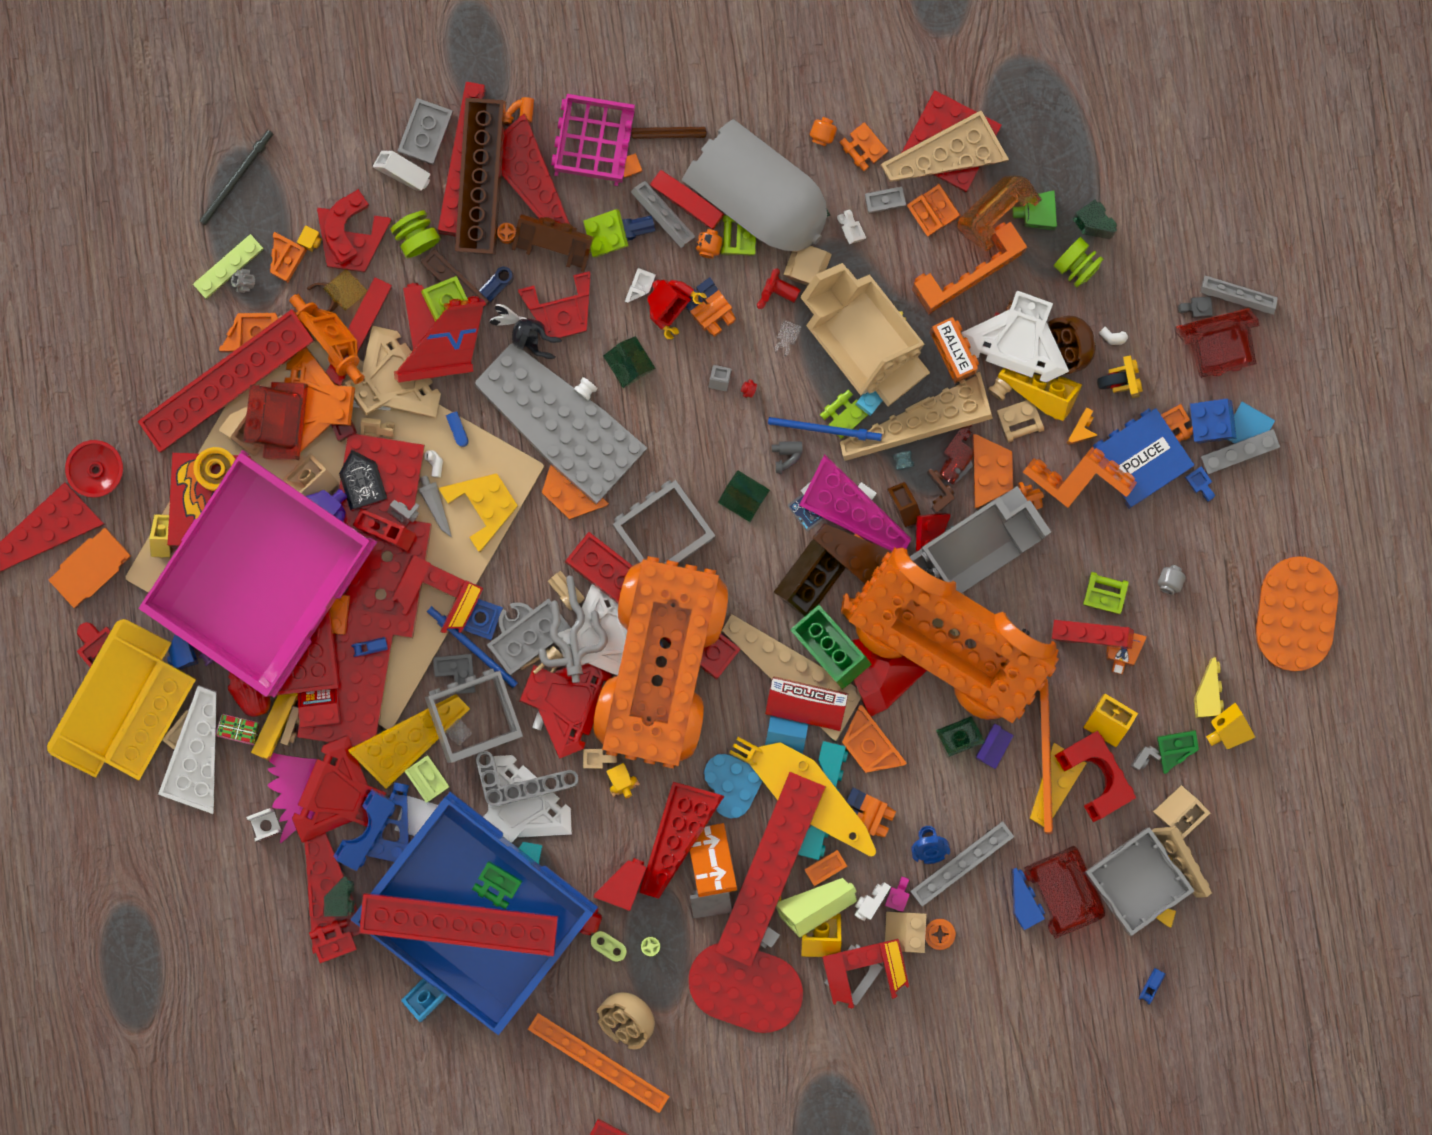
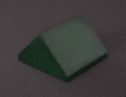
M636 336L618 343L603 355L622 388L627 387L656 369Z
M737 470L726 486L718 503L746 521L751 522L770 489Z
M972 716L936 730L947 758L985 743Z

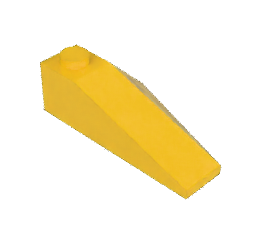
M1003 368L998 374V378L1005 381L1011 388L1045 414L1064 421L1071 412L1082 388V384L1058 376V379L1043 382L1040 381L1041 374H1033V377H1029L1007 368Z

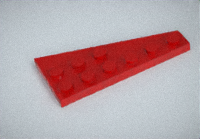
M64 482L0 541V572L105 524Z

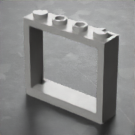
M671 480L667 481L661 486L662 490L657 493L655 491L651 492L645 497V502L642 504L637 502L629 508L631 511L628 514L624 515L622 513L614 519L613 527L639 563L643 561L644 557L621 526L673 489H675L706 534L669 560L681 563L716 538L713 531L676 480L673 482Z
M493 669L482 672L483 676L476 678V675L467 677L464 683L458 684V682L448 684V689L440 691V688L429 691L430 695L425 697L447 763L458 761L523 737L500 671L494 672ZM493 679L510 732L452 753L434 700Z

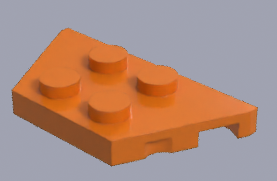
M238 313L234 319L233 326L226 334V340L219 347V351L221 353H232L279 319L276 313Z
M973 434L975 508H979L1013 489L1012 451L977 434Z
M550 464L542 494L569 520L609 505L603 498L596 505Z
M860 705L842 741L848 752L865 773L906 765L907 763L865 708Z

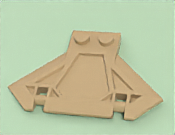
M372 325L362 374L365 378L359 384H354L352 379H350L344 385L355 388L354 400L365 416L385 406L436 418L441 396L439 390L435 389L432 391L429 385L433 383L430 378L397 382L394 379V371L399 369L412 351L406 343L402 345L398 343L397 340L401 338L398 331ZM391 344V346L393 347V349L390 350L389 347H388V345ZM422 390L425 395L422 396L419 391Z

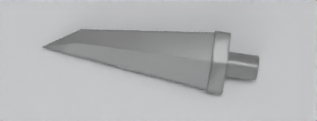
M427 475L420 478L423 487L418 489L419 493H421L440 529L452 537L438 492V486L436 482L430 484Z

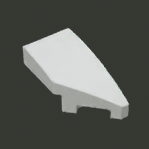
M638 268L625 302L628 303L649 293L656 274Z

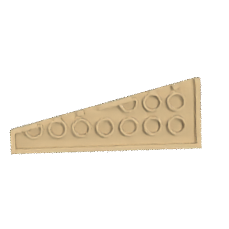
M975 373L976 376L967 381L964 379L959 381L960 384L951 389H948V387L943 389L939 395L931 398L928 397L906 408L905 412L897 416H890V420L880 425L878 423L872 425L868 432L881 433V441L869 439L863 441L855 437H849L841 441L840 445L844 460L847 461L993 419L981 373Z
M731 614L722 632L771 680L775 676L849 693L841 731L820 727L832 740L836 741L861 699L857 687L849 684L842 690L823 667Z

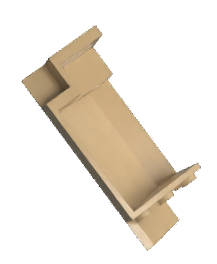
M841 263L814 276L801 295V299L814 314L806 326L860 395L865 393L871 394L876 391L889 407L930 374L929 370L918 358L921 354L920 350L925 344L870 274L857 280L850 270Z

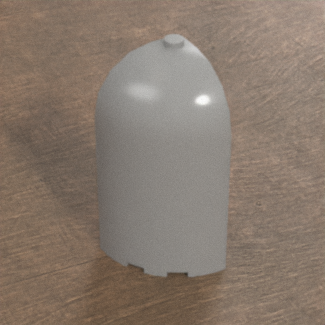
M732 119L718 130V136L714 140L709 139L702 147V155L697 161H692L682 181L769 246L784 251H799L813 244L816 245L822 238L820 234L827 218L826 201L820 188L808 175L736 120Z

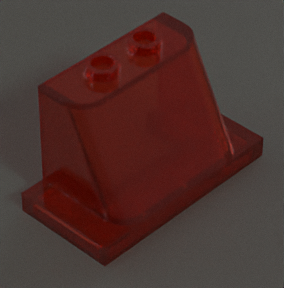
M1249 308L1175 326L1176 334L1185 345L1191 344L1198 374L1201 378L1211 375L1220 376L1227 371H1239L1243 367L1257 364L1250 328L1260 325L1259 319Z
M271 382V387L250 385L243 442L264 448L263 458L299 461L308 384Z

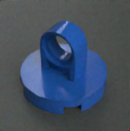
M924 826L919 831V840L911 847L912 858L916 862L924 860V864L940 862L945 859L944 856L946 854H950L949 842L947 839L937 836L935 828L932 826ZM925 833H933V836L923 838Z

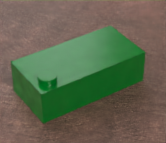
M820 605L816 606L790 629L842 690L872 665Z

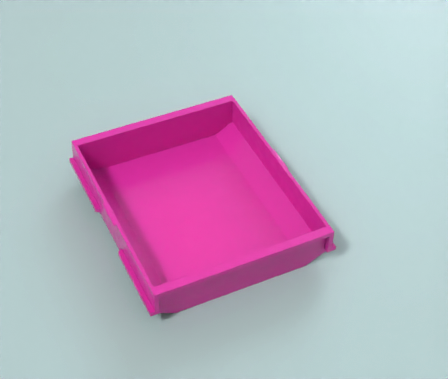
M242 450L199 517L193 521L181 540L182 543L138 609L264 696L275 698L311 644L310 638L336 598L342 597L377 542L372 538H366L250 459L248 457L249 454Z

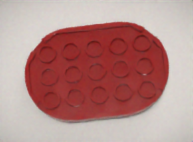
M718 943L707 947L695 958L689 972V990L696 1005L709 1016L754 1032L769 1033L787 1026L799 1012L803 999L802 984L794 968L781 958L758 950L753 965L750 967L715 952Z

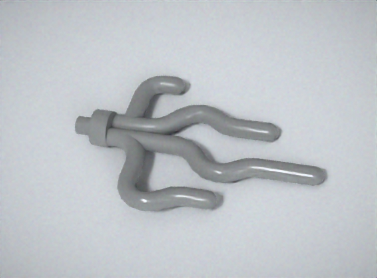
M569 575L566 578L571 608L577 614V621L570 630L571 649L558 636L561 618L558 602L554 600L551 602L553 622L550 628V636L552 641L563 650L565 658L550 660L547 658L546 650L543 648L539 650V658L547 667L566 666L567 675L572 676V683H579V675L583 674L581 665L583 656L602 651L608 643V637L600 624L599 613L594 610L591 612L592 624L600 637V642L597 645L586 646L579 650L577 633L585 622V614L577 602L574 578Z

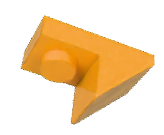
M1086 407L1067 444L1071 445L1097 437V434L1084 428L1085 426H1090L1094 418L1091 416L1093 410Z

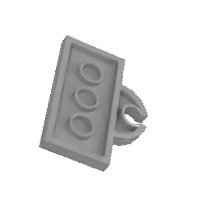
M549 598L534 610L521 602L511 603V608L518 612L515 619H509L504 609L501 611L499 627L502 634L488 643L487 646L510 676L539 655L540 649H547L554 643L550 636L553 616ZM561 614V624L558 633L571 628Z

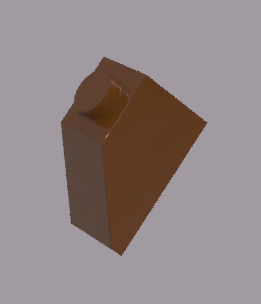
M902 482L888 488L889 495L903 525L907 527L917 523V516L921 515L907 484Z

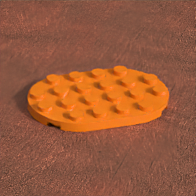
M1308 557L1287 558L1272 567L1263 580L1256 623V641L1266 659L1279 669L1295 672L1312 668L1326 657L1331 648L1338 604V588L1333 575L1323 564Z

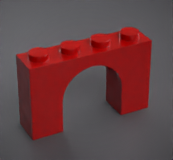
M1098 730L1055 754L1064 772L1081 762H1092L1102 770L1105 777L1103 793L1084 805L1092 822L1102 819L1136 798L1133 788L1128 784L1123 771L1117 765L1114 755L1109 751L1103 736L1100 735Z

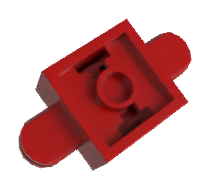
M86 622L80 624L77 629V635L85 644L77 650V653L91 668L111 629L106 626L99 632L93 624Z

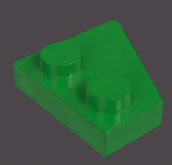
M1196 730L1157 736L1162 772L1164 774L1168 773L1177 764L1183 762L1189 755L1199 750Z

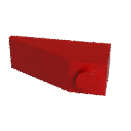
M362 508L352 525L406 551L409 550L416 535L409 529Z

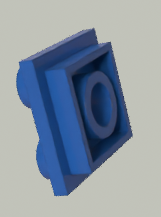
M478 599L463 630L492 640L503 607ZM478 613L486 615V620L483 623L476 622L475 616Z

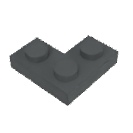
M472 654L433 658L435 677L454 675L455 682L461 684L465 682V678L474 675ZM475 686L456 692V694L476 693Z

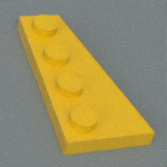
M1053 743L1051 748L1053 817L1086 765V762H1081L1064 772L1055 757V754L1061 752L1064 748L1056 743ZM1043 777L1029 818L1044 827Z

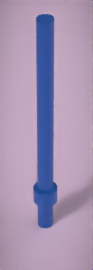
M773 417L768 419V425L855 437L866 441V439L882 440L881 433L868 432L867 429L854 430Z
M431 606L427 613L442 628L447 617L445 615L442 616ZM457 628L447 629L489 668L493 669L494 672L500 671L503 680L512 688L518 684L515 679L462 632L458 633Z

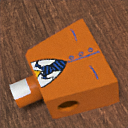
M1134 633L1132 649L1107 646L1106 659L1114 661L1111 672L1123 675L1125 665L1133 666L1147 636Z

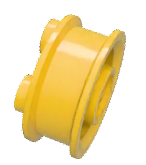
M207 448L195 460L194 475L204 488L215 491L236 459L223 448ZM215 464L221 466V471L218 474H212L211 468Z

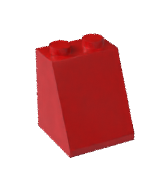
M635 858L632 861L628 860L594 894V898L631 911L647 869L646 866H643L645 862Z

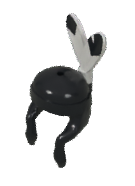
M495 305L496 311L502 316L491 318L490 323L497 326L516 323L512 331V343L514 346L522 350L524 347H527L536 356L545 357L546 359L556 358V356L549 352L538 351V333L543 340L551 343L562 342L558 337L545 335V327L541 321L518 316L504 305Z

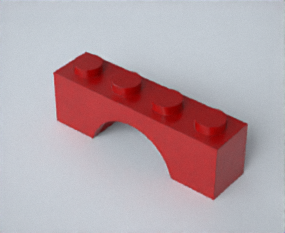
M1054 620L1052 639L1058 642L1090 643L1124 649H1132L1134 630L1129 627Z

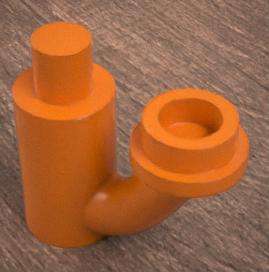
M522 97L520 100L515 101L506 111L505 124H512L514 120L512 114L519 108V117L525 113L529 123H531L534 99Z

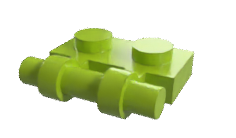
M847 390L845 393L839 394L837 396L838 399L831 405L828 404L820 416L823 420H826L829 416L833 419L828 426L853 429L868 414L855 405L858 400H855L852 404L848 401L853 394ZM843 405L846 409L838 416L835 411ZM837 435L840 439L844 437L842 435Z

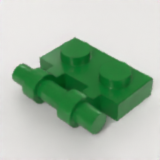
M488 861L478 878L484 882V885L480 886L475 883L472 890L477 892L481 898L485 897L492 901L496 907L500 906L506 910L509 902L503 899L506 895L512 899L522 880ZM490 886L499 891L498 896L488 890Z

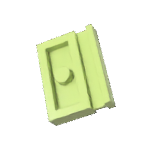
M428 755L405 770V773L426 803L450 788Z

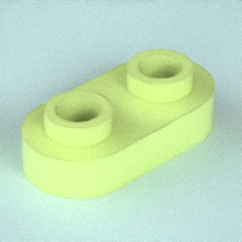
M599 931L593 934L591 938L592 947L612 961L618 962L625 958L627 953L626 947L607 933ZM599 937L604 939L603 945L597 943ZM619 948L621 950L620 955H614L613 950Z

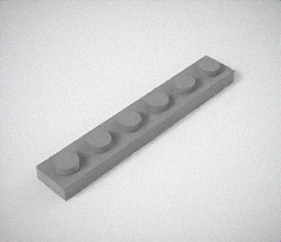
M1002 821L910 892L921 907L1010 841L1014 835Z

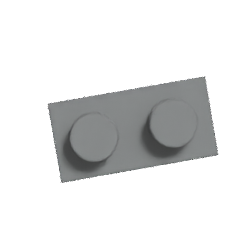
M902 187L865 194L868 214L906 206Z

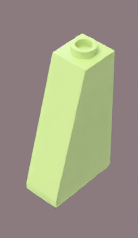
M841 878L779 901L776 908L779 917L800 938L857 902L855 896L856 889L852 883L848 884Z

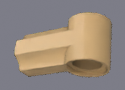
M560 571L551 577L548 582L571 611L573 609L569 601L566 577ZM575 587L577 602L580 604L585 598Z

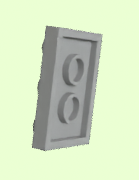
M417 98L397 150L398 153L434 165L453 111Z

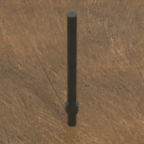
M267 130L262 138L252 146L253 150L199 220L202 224H207L258 154H262L265 150V145L274 135L271 131Z

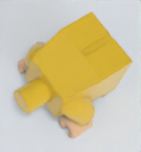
M624 763L606 771L613 784L610 787L613 797H616V794L618 796L623 793L625 798H629L632 796L630 790L635 788V785H640L636 777H630Z

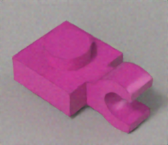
M901 876L897 889L891 887L885 906L901 912L904 911L910 895L905 892L909 882L908 878Z

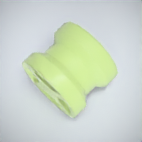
M647 937L642 941L641 950L647 956H654L660 950V943L654 937Z

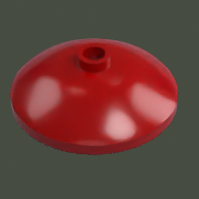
M88 440L77 445L69 453L65 463V475L70 486L79 494L91 498L102 497L111 493L119 485L123 475V462L118 451L110 444L100 440ZM95 467H99L97 474L93 473Z

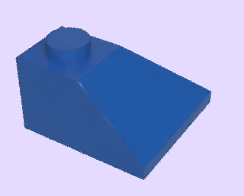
M175 634L168 650V664L179 670L199 664L193 646Z

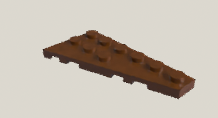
M825 523L812 537L814 541L864 585L867 580H871L876 567H880L885 554L892 552Z

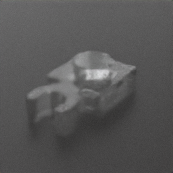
M784 320L777 335V339H780L781 342L775 346V352L780 347H784L786 349L784 356H787L789 353V343L795 345L802 327Z

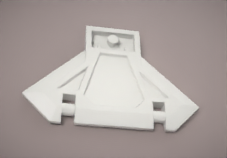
M1016 291L1010 310L962 332L963 338L966 337L970 343L971 348H969L971 355H975L976 358H979L980 353L988 355L987 362L1029 377H1033L1034 372L1041 374L1040 381L1048 382L1069 372L1047 324L1053 306L1051 302ZM985 341L991 343L990 348L983 346ZM1038 361L1046 363L1045 367L1038 366Z
M592 584L582 606L585 622L577 633L579 650L586 646L597 645L600 642V637L592 624L591 612L594 610L599 613L600 624L606 631L608 643L602 651L584 655L581 665L591 664L618 676L627 630L619 622L618 603ZM609 600L611 607L607 608L604 601ZM570 628L565 631L559 632L558 636L560 637V639L565 641L571 649L569 638L571 630ZM560 648V650H561V652H562V655H563V657L565 658L564 652H563V650Z
M513 755L493 756L501 787L537 778L524 765L518 769L514 765L517 759ZM490 756L486 757V765L491 761ZM507 770L513 774L511 778L505 774ZM487 774V784H493L495 782L494 774ZM530 783L527 786L528 793L534 794L537 792L538 787L535 783ZM511 788L508 791V796L512 799L516 798L519 794L517 788ZM496 792L491 793L489 796L491 803H497L500 799V795ZM554 793L497 807L488 804V812L483 816L501 830L503 837L511 843L517 837L572 835L571 808L566 804L561 808L556 803L560 798ZM550 809L556 813L554 817L548 813Z

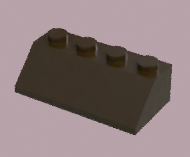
M812 539L774 590V593L805 617L819 605L845 570V567Z

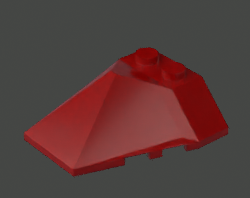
M860 639L852 640L872 664L853 680L862 698V703L870 716L888 709L927 671L905 656L891 659L884 658L866 648Z

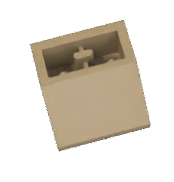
M1182 785L1153 811L1167 827H1177L1183 839L1210 814L1204 805Z

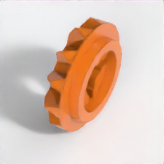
M935 919L926 926L925 940L930 947L936 950L947 949L955 940V929L949 921ZM939 926L942 932L948 933V935L942 937L941 943H939L937 936L932 935L938 932Z

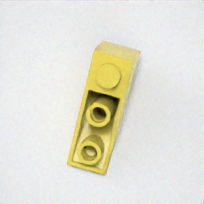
M1216 657L1210 659L1194 697L1196 718L1214 717L1224 711L1223 700H1220L1219 692H1222V683L1218 681L1217 674L1220 673V663L1216 662Z

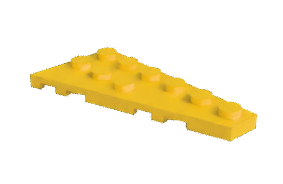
M457 694L435 705L445 732L470 710ZM426 709L352 747L348 751L387 789L439 737L429 709Z

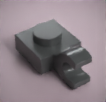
M1211 296L1191 298V303H1181L1178 305V312H1192V318L1211 317L1213 315Z

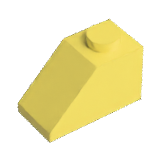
M154 514L149 538L151 557L163 558L171 556L172 548L167 545L169 515Z

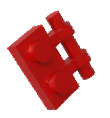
M337 919L332 921L330 925L316 927V930L309 932L311 939L319 937L320 943L313 946L320 963L357 950L351 931L344 934L341 928L348 926L346 919L340 921ZM333 931L336 932V937L326 940L325 934Z

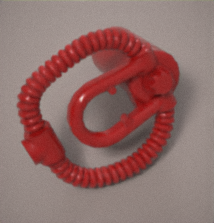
M775 268L771 273V277L766 280V285L761 294L762 298L757 303V308L763 309L772 293L795 303L801 289L779 279L780 270Z

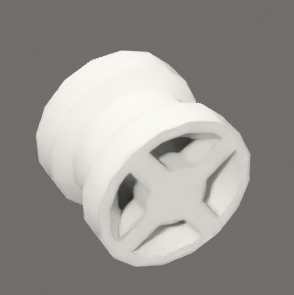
M582 377L579 386L574 388L576 392L588 401L591 398L592 392H596L598 389L584 377Z

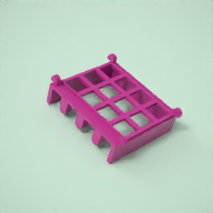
M567 94L566 99H562L561 110H564L563 118L559 117L558 129H561L560 136H556L554 147H557V154L552 156L551 166H554V176H558L559 172L615 181L614 186H618L619 182H623L635 105ZM572 102L586 105L584 118L570 116ZM590 105L604 108L602 121L588 119ZM608 108L622 111L620 124L606 122ZM569 120L583 122L581 135L567 133ZM587 123L601 125L599 138L585 136ZM605 126L619 128L617 141L603 139ZM566 138L580 140L578 153L564 151ZM584 140L598 143L596 156L582 154ZM602 143L616 146L614 159L600 157ZM563 155L577 157L576 168L563 166ZM581 158L595 160L594 170L581 169ZM599 161L613 163L612 172L597 171Z

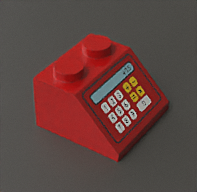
M337 688L298 693V711L301 728L341 724Z

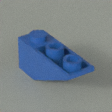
M1017 868L1012 869L1013 913L1022 930H1026L1044 920L1043 915L1046 913L1041 904H1036L1034 900L1036 895L1031 887L1027 888L1024 882L1027 879L1022 870L1018 871Z

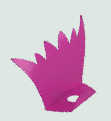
M273 753L269 762L276 767L269 768L268 771L279 776V778L273 780L267 786L278 793H282L274 801L272 807L287 809L279 822L288 820L283 829L280 843L296 831L292 817L294 813L300 814L303 807L298 806V803L317 759L292 757ZM313 811L309 812L308 818L311 819Z

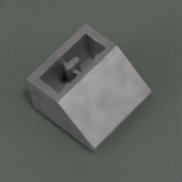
M696 890L693 891L694 895H690L693 919L732 912L729 892L699 897Z

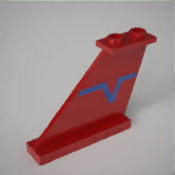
M479 296L468 297V300L451 299L449 303H444L446 309L399 369L394 371V379L397 382H406L473 372L471 360L483 307L486 305V302L479 298Z

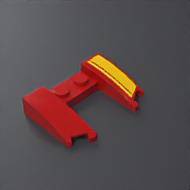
M412 555L391 600L397 599L404 608L400 612L406 615L421 584H427L455 598L440 632L447 633V629L458 628V633H461L483 588Z
M899 939L822 956L834 1005H836L837 1001L848 1003V1008H854L846 971L884 963L892 999L897 997L896 992L904 985L907 988L909 987Z

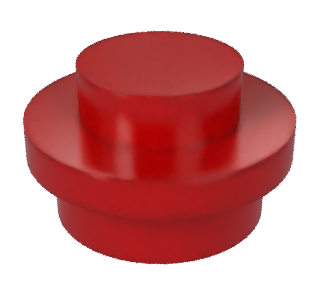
M749 379L748 382L745 381L741 388L743 397H753L757 388V384L753 380Z

